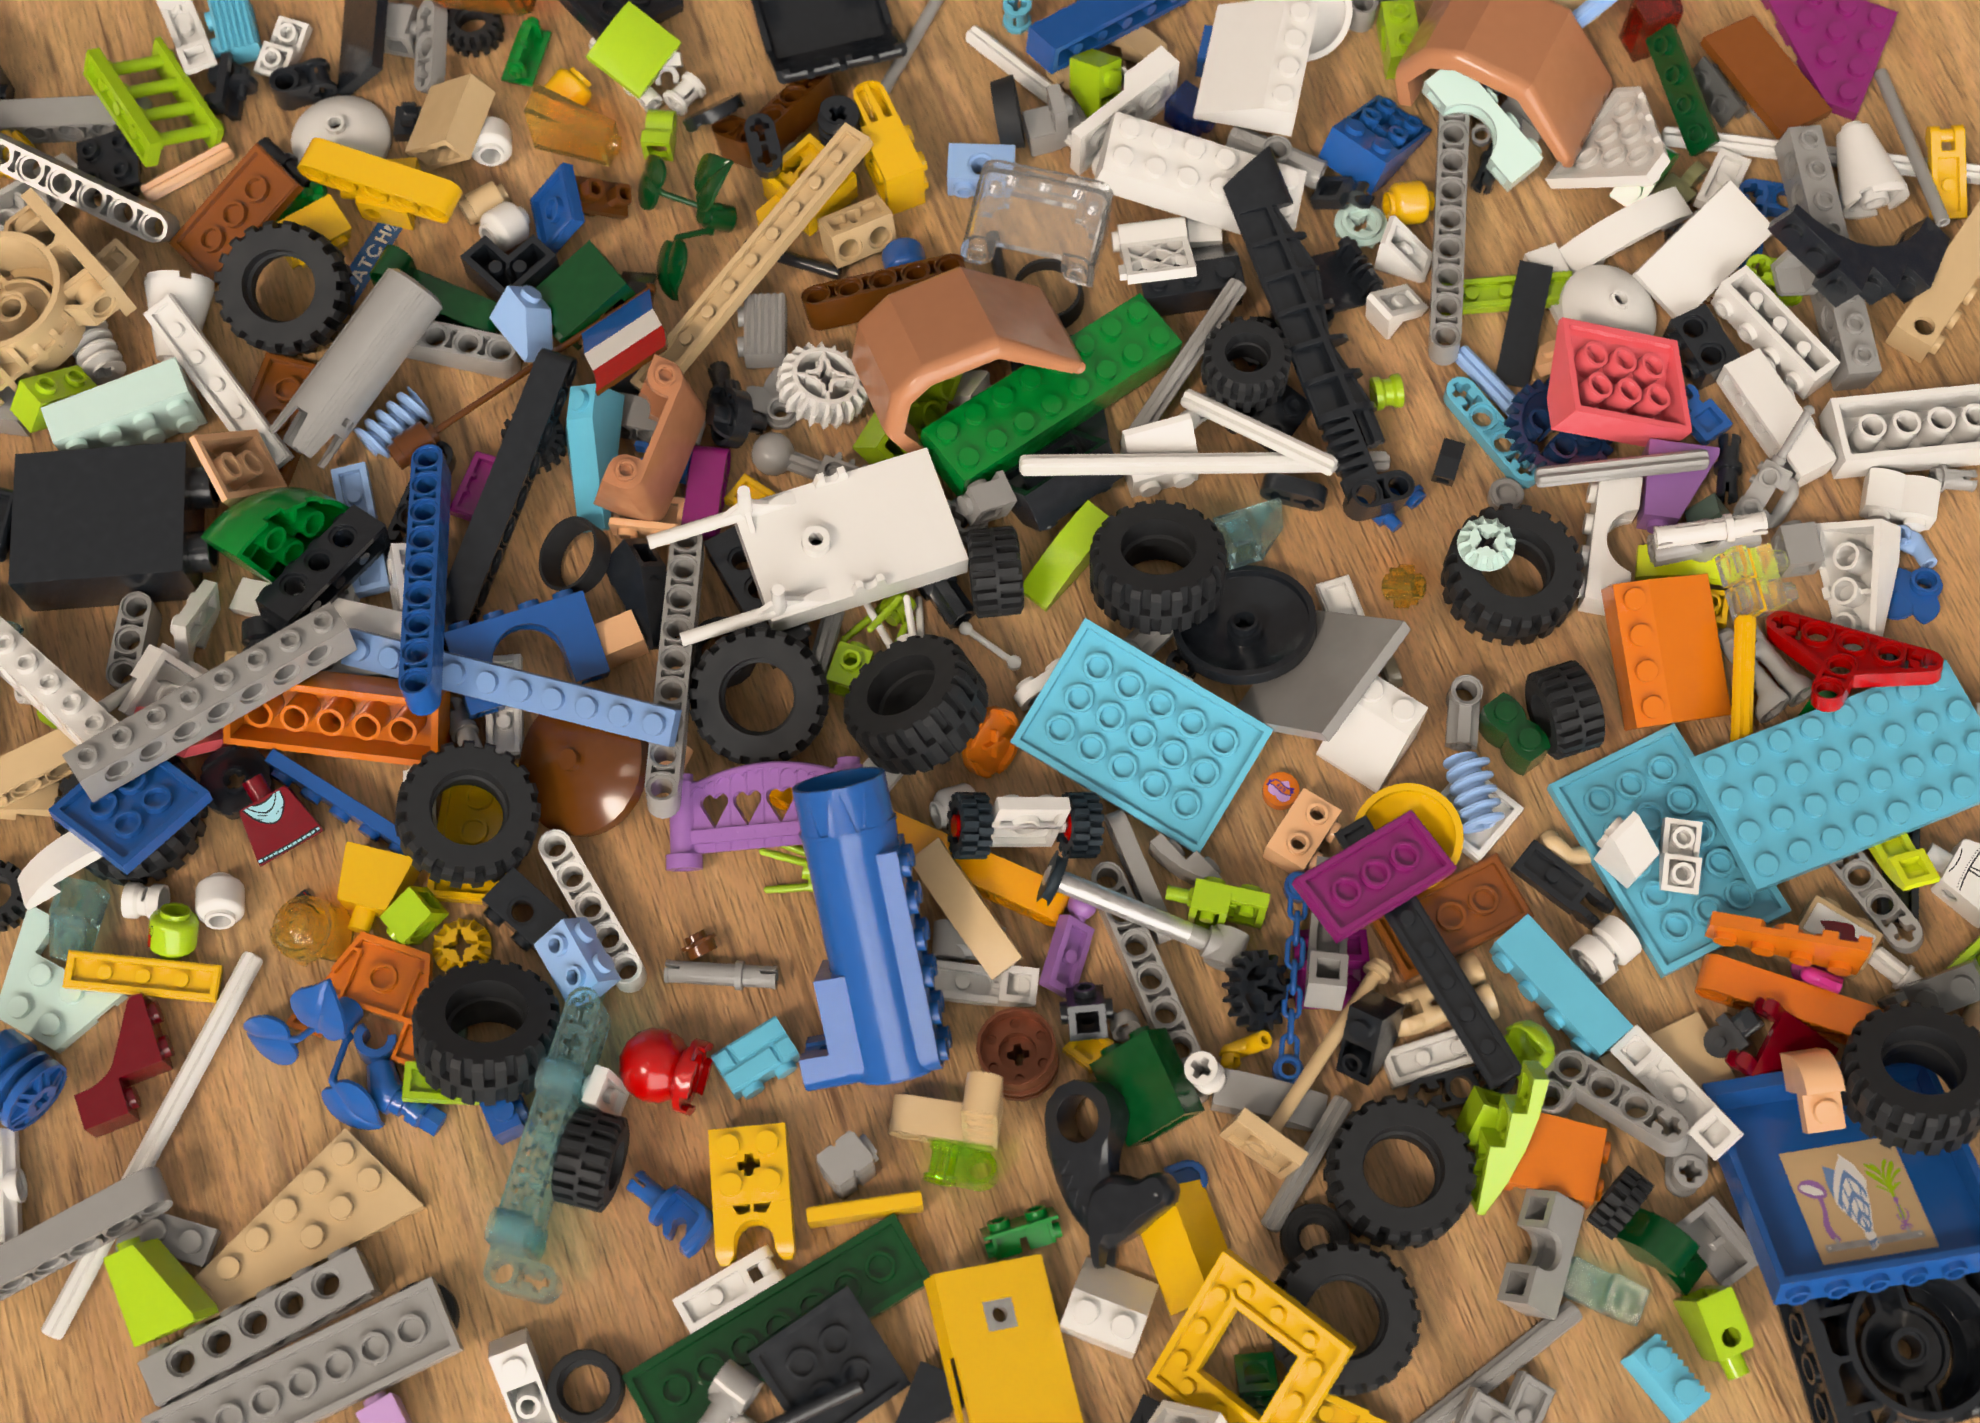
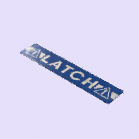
M383 223L376 224L350 265L353 273L350 281L351 284L355 285L354 304L370 281L369 273L385 246L393 245L403 228Z

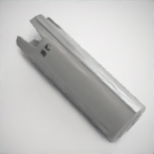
M388 268L268 431L275 434L294 411L298 409L299 411L282 441L297 453H303L311 459L334 435L335 437L317 464L318 467L324 470L442 310L441 301L406 273L397 268Z

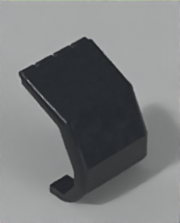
M751 0L766 56L778 82L781 84L904 57L907 54L906 42L892 23L886 0Z

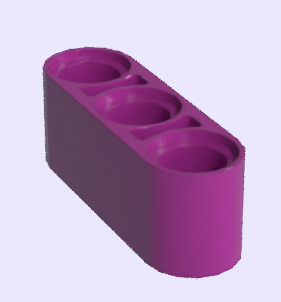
M694 446L681 525L724 512V498L726 497L731 466L730 448ZM721 528L703 533V541L720 534Z

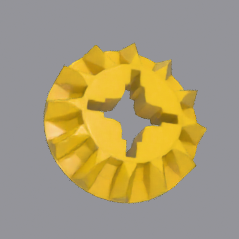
M458 918L451 923H444L439 933L434 935V944L431 951L438 967L446 973L448 969L456 965L459 968L465 967L467 962L479 960V963H487L492 952V940L486 928L474 919ZM460 934L466 943L473 944L471 947L465 948L463 961L456 950H450L452 946L458 944Z

